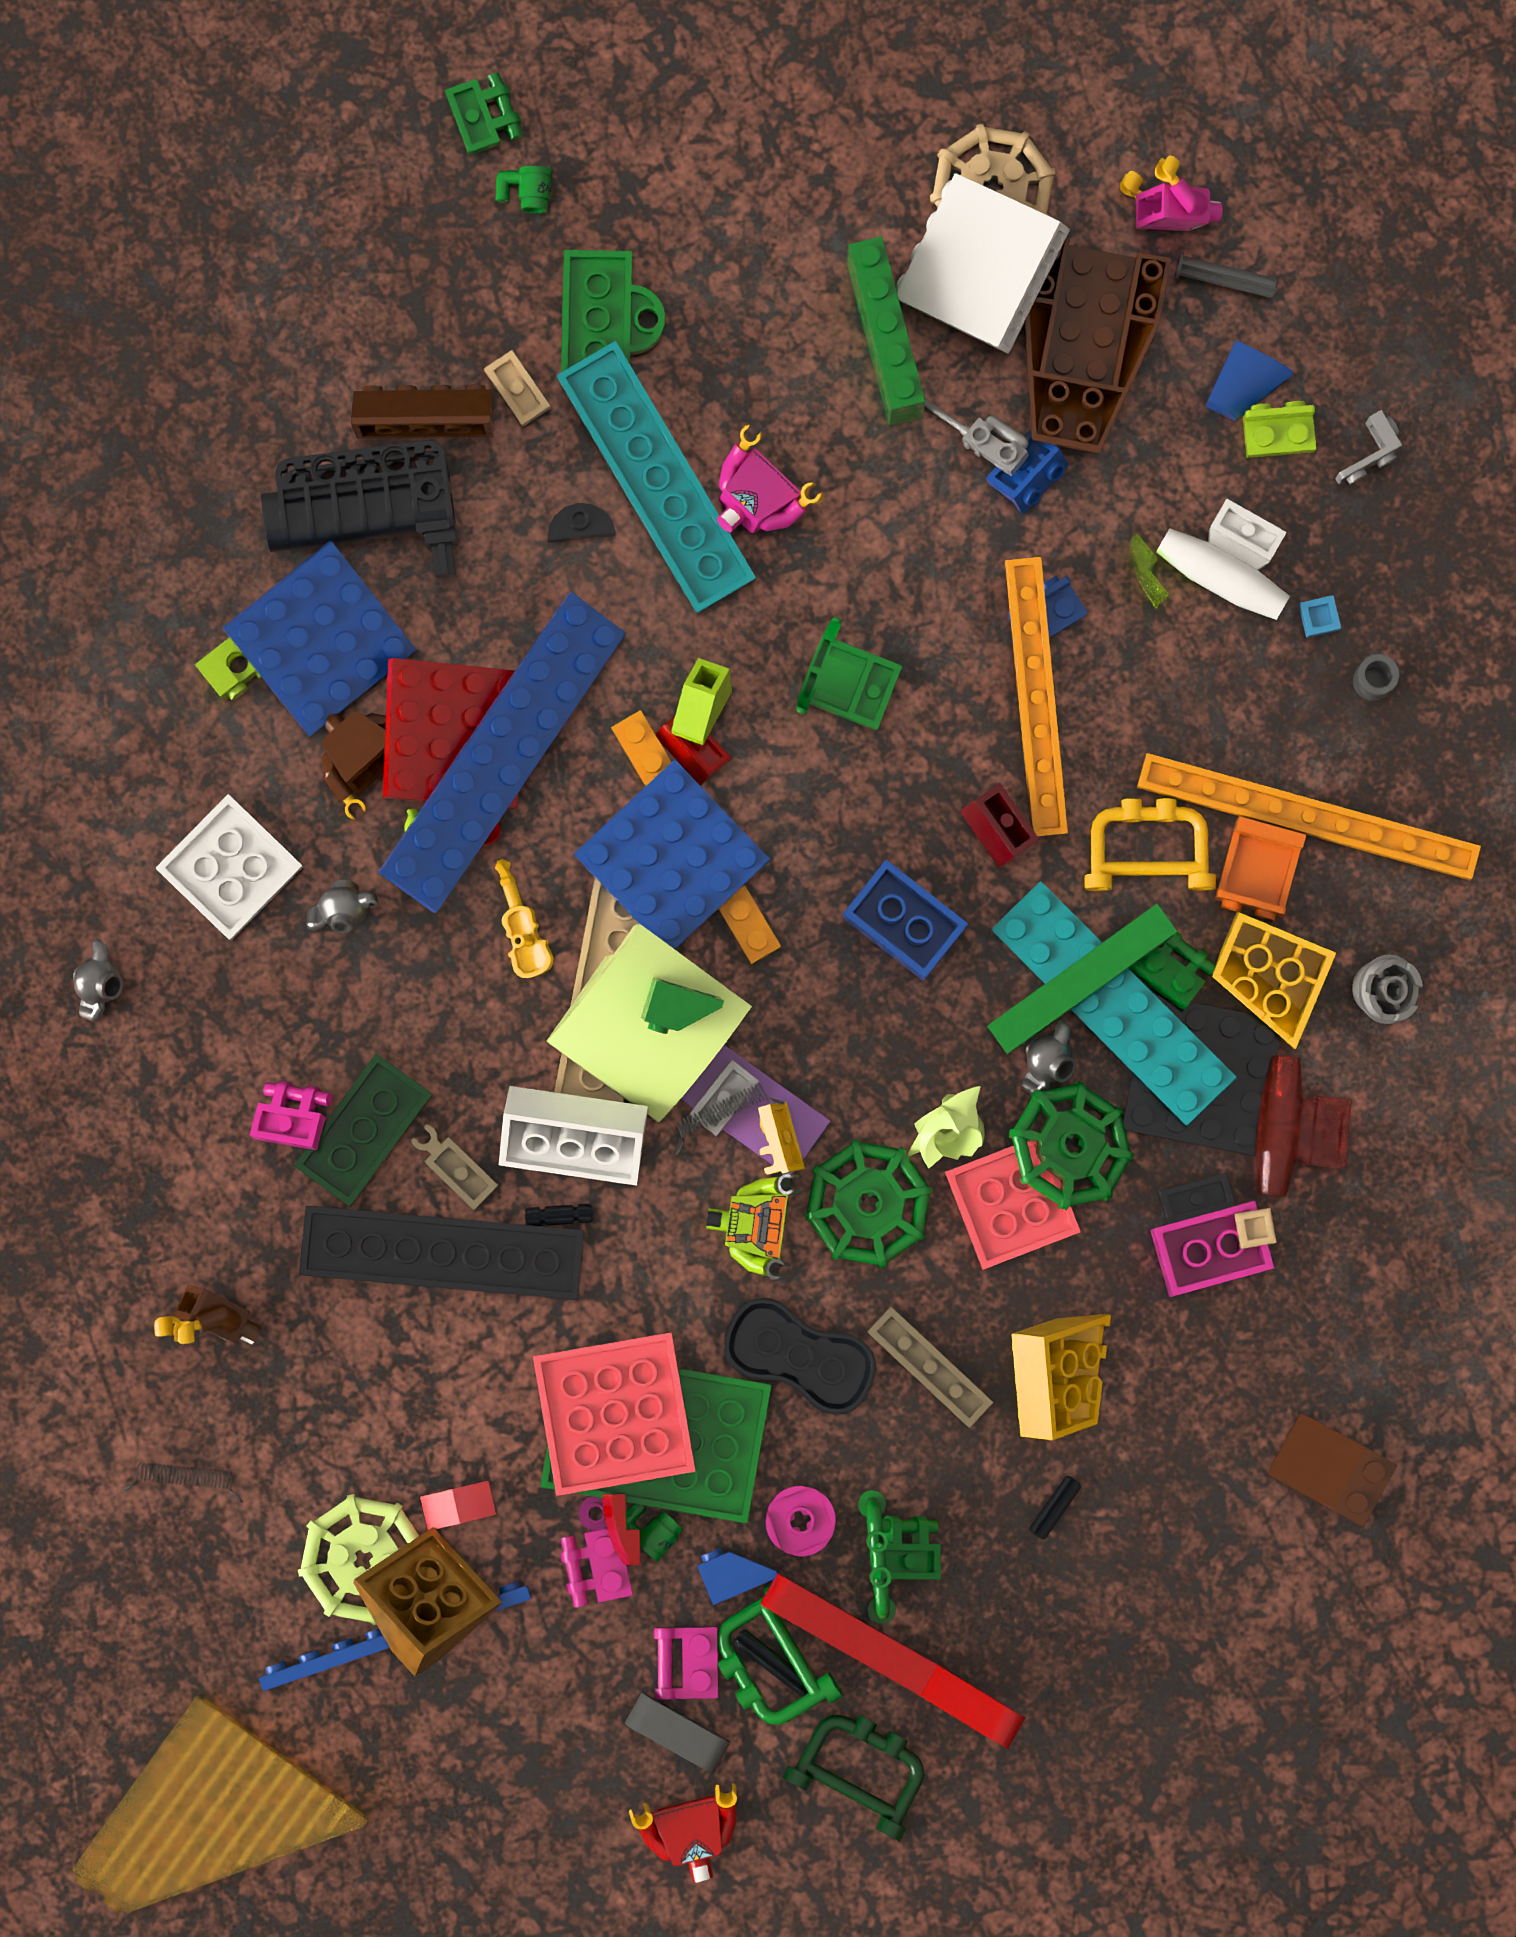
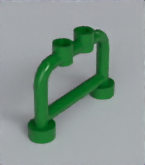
M869 1490L864 1492L858 1500V1509L867 1518L868 1536L866 1544L870 1551L871 1562L869 1578L873 1585L874 1598L868 1604L867 1611L873 1622L886 1624L894 1618L896 1613L895 1604L889 1598L888 1585L891 1582V1573L886 1567L885 1556L888 1538L883 1533L882 1514L886 1509V1500L880 1492ZM884 1539V1544L882 1545V1547H873V1544L875 1543H883ZM882 1570L886 1572L887 1580L874 1579V1574Z
M771 1584L763 1588L765 1594L767 1593ZM763 1596L729 1617L720 1626L717 1633V1645L723 1659L718 1661L717 1664L727 1680L735 1677L741 1689L735 1692V1695L744 1710L752 1707L762 1721L770 1725H781L791 1721L825 1699L831 1704L843 1697V1693L830 1672L816 1679L781 1617L760 1604L764 1598ZM761 1614L764 1616L808 1691L806 1695L779 1711H773L767 1706L760 1689L753 1682L742 1658L735 1651L730 1641L731 1635L735 1630Z

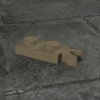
M426 1124L424 1128L431 1135L430 1141L427 1144H421L417 1139L413 1138L411 1140L412 1144L418 1150L428 1151L431 1154L424 1162L475 1211L499 1185L449 1137L441 1144L438 1141L436 1130Z

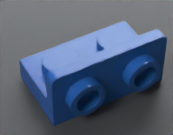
M1031 429L1025 435L1029 441V445L1026 448L1029 456L1016 473L1010 476L998 467H995L986 477L989 485L1011 500L1022 514H1025L1040 501L1042 494L1053 482L1058 481L1063 476L1065 469L1069 465L1057 446L1032 441Z
M1054 576L1044 582L1049 639L1088 615V612L1070 586L1071 581L1068 576L1061 580ZM1009 611L1007 617H1008L1009 621L1011 622V619H1010V611Z

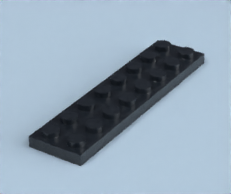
M306 1205L299 1275L578 1300L584 1230Z

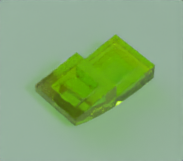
M1135 534L1129 542L1133 568L1143 591L1157 609L1168 600L1170 594L1150 571L1157 565L1159 559L1141 537Z

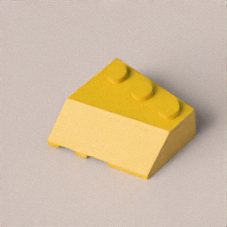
M1236 912L1212 977L1296 1049L1336 953L1245 914Z
M1111 1314L1056 1318L1012 1333L1020 1436L1055 1440L1098 1424L1103 1384L1102 1380L1098 1377L1100 1358L1106 1359L1107 1345H1102L1104 1326L1110 1327Z

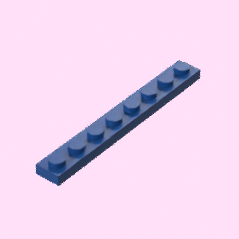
M519 1581L498 1587L500 1594L496 1596L502 1603L495 1611L532 1599L529 1586L520 1587ZM380 1629L365 1633L367 1640L353 1644L352 1638L335 1643L332 1645L333 1652L320 1656L319 1650L298 1656L300 1663L290 1667L286 1666L285 1661L265 1668L266 1675L259 1677L262 1690L266 1691L390 1647Z

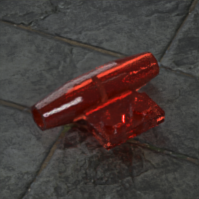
M1272 1056L1261 1095L1256 1143L1258 1194L1286 1197L1297 1158L1310 1166L1345 1169L1352 1100L1318 1095L1303 1101L1300 1058Z

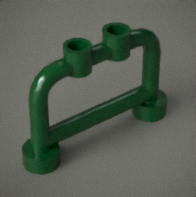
M843 1715L828 1716L815 1728L795 1768L788 1765L782 1778L807 1791L812 1780L815 1779L880 1814L881 1818L875 1829L900 1842L906 1831V1828L900 1825L924 1778V1767L920 1758L911 1750L905 1748L908 1743L907 1740L891 1731L887 1737L874 1731L877 1724L861 1715H858L856 1720ZM832 1730H844L909 1767L910 1777L895 1806L814 1763L822 1745Z

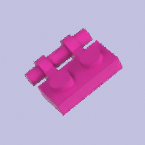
M279 1081L277 1084L267 1082L263 1092L265 1096L273 1097L271 1105L258 1103L249 1136L255 1140L317 1150L326 1117L314 1111L318 1105L330 1106L332 1094L322 1092L319 1087L307 1086L306 1088L293 1087L290 1082ZM290 1100L301 1102L299 1110L286 1108L287 1103Z
M607 1528L584 1533L587 1545L584 1548H576L574 1535L560 1538L563 1549L560 1557L561 1562L566 1564L569 1579L566 1587L568 1594H572L574 1608L588 1605L585 1592L587 1590L596 1589L598 1603L633 1596L627 1565L623 1564L617 1555ZM589 1558L593 1578L583 1580L579 1560Z

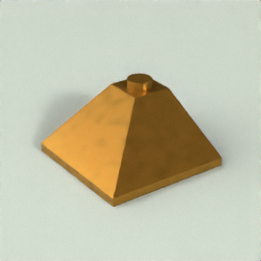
M434 1527L355 1578L353 1582L391 1651L415 1677L442 1659L502 1603Z

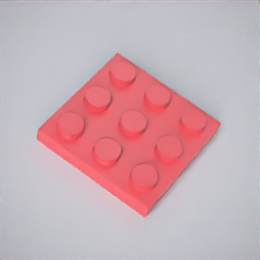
M1027 1142L1033 1167L1041 1163L1036 1155L1037 1145L1036 1142ZM1014 1146L945 1172L982 1270L1081 1232L1071 1206L1067 1210L1059 1209L1058 1204L1028 1184L1023 1185L1019 1180L1021 1173ZM1046 1170L1039 1175L1057 1188H1061V1180Z

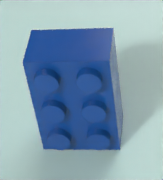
M888 860L882 863L842 915L845 921L923 982L968 925L966 921Z

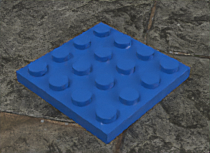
M331 541L326 543L222 627L308 736H311L325 725L329 715L341 712L388 673L389 659H406L417 650Z
M675 759L574 853V856L639 924L675 950L770 861V858Z

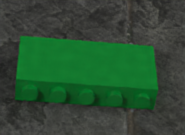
M880 236L848 244L847 267L888 425L893 427L921 420L923 418L925 399L883 238Z

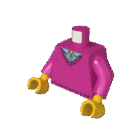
M1171 155L1166 160L1161 158L1155 168L1156 177L1169 183H1163L1142 192L1139 188L1144 180L1134 171H1129L1125 174L1120 183L1121 192L1136 199V229L1191 231L1209 224V221L1219 222L1222 217V204L1218 201H1210L1209 189L1189 186L1183 177L1179 178L1176 172L1180 162Z
M751 424L741 430L740 438L742 441L734 445L722 465L719 480L722 494L719 502L725 510L717 517V521L729 533L740 524L751 533H755L760 529L772 531L788 528L808 510L807 506L810 503L819 504L824 499V493L818 494L813 500L809 498V491L816 486L815 483L805 484L800 491L756 448L750 452V446L759 443L762 439V431L757 435L755 441L747 439L746 431L750 428Z

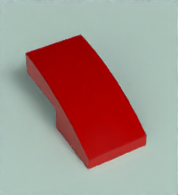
M602 1494L605 1522L617 1555L625 1565H640V1530L626 1529L625 1494Z

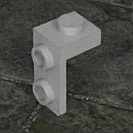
M1382 410L1369 416L1365 424L1380 450L1339 472L1335 478L1338 485L1345 481H1348L1349 485L1354 484L1368 475L1365 471L1376 464L1379 468H1382L1397 459L1395 453L1399 451L1402 444L1396 436L1399 434V430L1391 416L1385 417Z

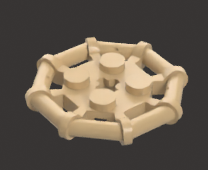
M982 123L976 125L973 131L948 148L939 151L937 154L939 163L934 191L930 195V200L932 204H936L939 207L942 201V191L950 179L952 168L960 172L961 176L982 186L985 182H990L991 179H997L998 184L1003 186L1002 190L996 191L997 193L1049 216L1047 213L1053 178L1057 176L1056 170L1049 166L1029 138L1030 134L1026 131L1018 133L984 127ZM988 141L1012 145L1013 147L1010 154L989 151ZM978 144L980 154L974 155L967 163L958 158ZM1021 152L1025 154L1036 170L1035 172L1027 174L1021 162L1017 161ZM1039 183L1035 205L1026 202L1028 184Z

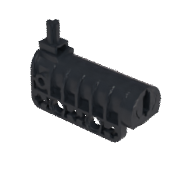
M433 440L287 458L281 461L276 468L277 492L261 494L264 526L270 552L324 546L329 541L333 542V544L417 533L419 540L425 539L427 550L432 549L435 577L444 578L456 575L452 546H458L449 466L442 446ZM432 448V451H425V449ZM408 450H414V453H408ZM394 452L401 454V455L388 456V455H390L391 453H394ZM380 454L378 458H374L373 456ZM339 459H345V462H339ZM434 459L433 465H429V460ZM325 461H328V462H331V463H332V464L319 465V464H321L322 462H325ZM412 461H415L417 468L413 467ZM311 463V465L308 466V467H305V465H304V464ZM396 463L404 464L400 470H390ZM379 465L381 466V469L383 471L381 473L379 472V469L377 467ZM289 466H294L293 470L288 471ZM365 468V473L361 474V469ZM335 472L332 478L322 479L326 473Z

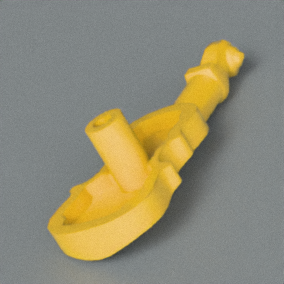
M502 858L497 861L495 870L500 874V883L510 908L502 917V924L507 931L506 936L511 939L513 944V950L508 953V956L511 957L513 970L518 976L522 978L537 977L551 969L554 957L548 947V940H542L539 937L537 931L539 925L536 922L534 910L531 907L523 906L516 880L509 871L510 861Z

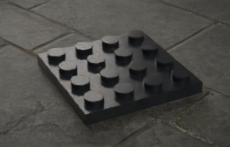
M1155 995L1237 1079L1187 1127L1132 1072L1123 1116L1125 1130L1127 1132L1259 1157L1281 1036L1254 1014L1190 1002L1183 1011L1164 996Z

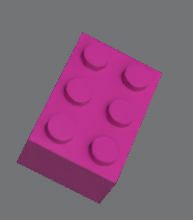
M1255 1201L1150 1230L1169 1297L1274 1269L1268 1244L1244 1249L1240 1248L1234 1214L1258 1210Z

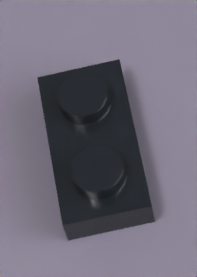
M1226 1172L1158 1191L1167 1225L1236 1206Z

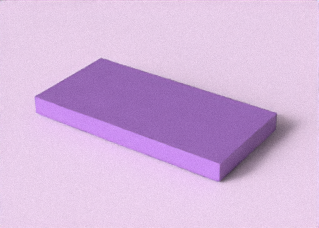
M724 1045L680 1100L694 1109L730 1061L733 1060L759 1080V1084L768 1098L787 1102L802 1159H804L831 1121ZM757 1084V1088H758V1090L760 1091V1093H761V1095H762V1092H761V1090H760V1087H759V1085ZM764 1095L765 1100L760 1096L761 1102L757 1098L758 1103H756L753 1099L754 1105L750 1102V1107L747 1103V1108L742 1104L743 1110L739 1107L740 1112L737 1110L736 1114L731 1117L722 1130L773 1166V1155H760V1149L770 1144L769 1141L767 1142L766 1135L760 1127L758 1108L775 1104L767 1100Z

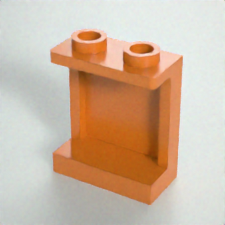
M1239 816L1235 822L1214 900L1221 901V907L1231 911L1241 912L1242 907L1256 911L1254 916L1264 920L1275 921L1276 917L1282 918L1286 912V902L1306 834Z

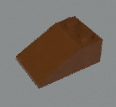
M1300 1413L1267 1474L1355 1525L1364 1527L1398 1465Z

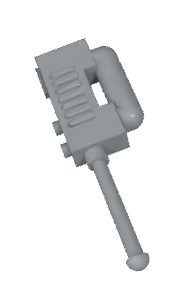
M924 397V407L961 431L960 433L964 435L962 438L963 446L966 449L971 448L978 457L983 456L1006 474L1013 476L1029 456L1026 450L1029 445L1027 437L996 416H988L985 421L978 418L970 428L955 420ZM994 433L998 434L999 436H1001L1002 438H1004V439H1005L1006 441H1008L1009 443H1004V442H1002L1001 440H999L998 438H996L993 434H994Z

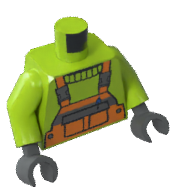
M784 1174L781 1177L758 1179L741 1187L736 1196H731L729 1211L711 1208L708 1210L706 1229L727 1232L725 1246L729 1247L731 1257L749 1272L769 1276V1278L781 1283H785L787 1279L779 1277L780 1268L782 1266L791 1268L790 1263L780 1260L788 1195H799L801 1193V1190H792L790 1187V1182L793 1178H800L797 1174Z

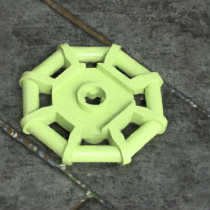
M355 1494L347 1495V1499L315 1521L310 1520L307 1527L309 1530L301 1569H298L299 1577L303 1576L324 1608V1614L328 1617L335 1615L371 1622L373 1626L377 1625L367 1607L342 1603L346 1593L360 1595L353 1582L355 1578L367 1570L364 1566L357 1567L354 1562L358 1559L357 1551L361 1550L364 1554L369 1551L372 1553L373 1558L369 1561L371 1564L370 1568L401 1549L388 1532V1529L393 1524L396 1525L407 1543L419 1537V1534L403 1512V1506L398 1502L390 1504L355 1497ZM360 1512L383 1516L385 1519L381 1527L361 1523ZM347 1515L350 1516L353 1525L335 1536L328 1530V1528ZM322 1538L331 1542L327 1563L316 1565ZM326 1571L330 1573L340 1588L334 1596L331 1595L318 1574Z

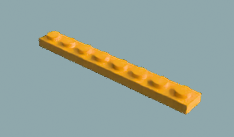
M1041 557L1005 560L1030 824L1037 836L1068 833L1042 561Z
M641 710L611 727L645 787L671 763L670 758ZM745 885L718 909L751 965L781 948L780 943Z

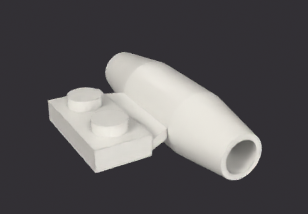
M1229 499L1225 500L1208 530V542L1171 528L1168 530L1156 553L1190 580L1236 606L1277 620L1290 596L1259 570L1269 564L1287 532Z

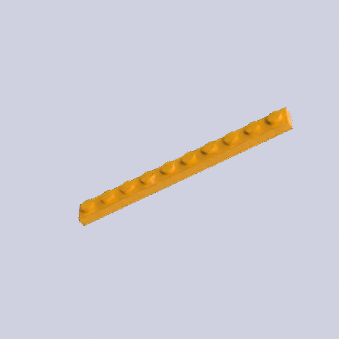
M1149 753L1145 755L1137 784L1139 789L1299 832L1469 881L1473 878L1481 846Z

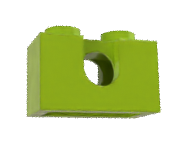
M230 637L195 664L224 702L229 698L233 701L243 695L248 690L246 683L253 677L257 676L259 679H262L249 661L247 668L243 672L234 673L231 671L233 660L239 657H246Z

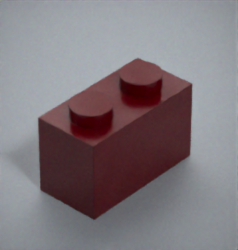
M1001 783L959 811L998 867L1006 864L1040 840Z

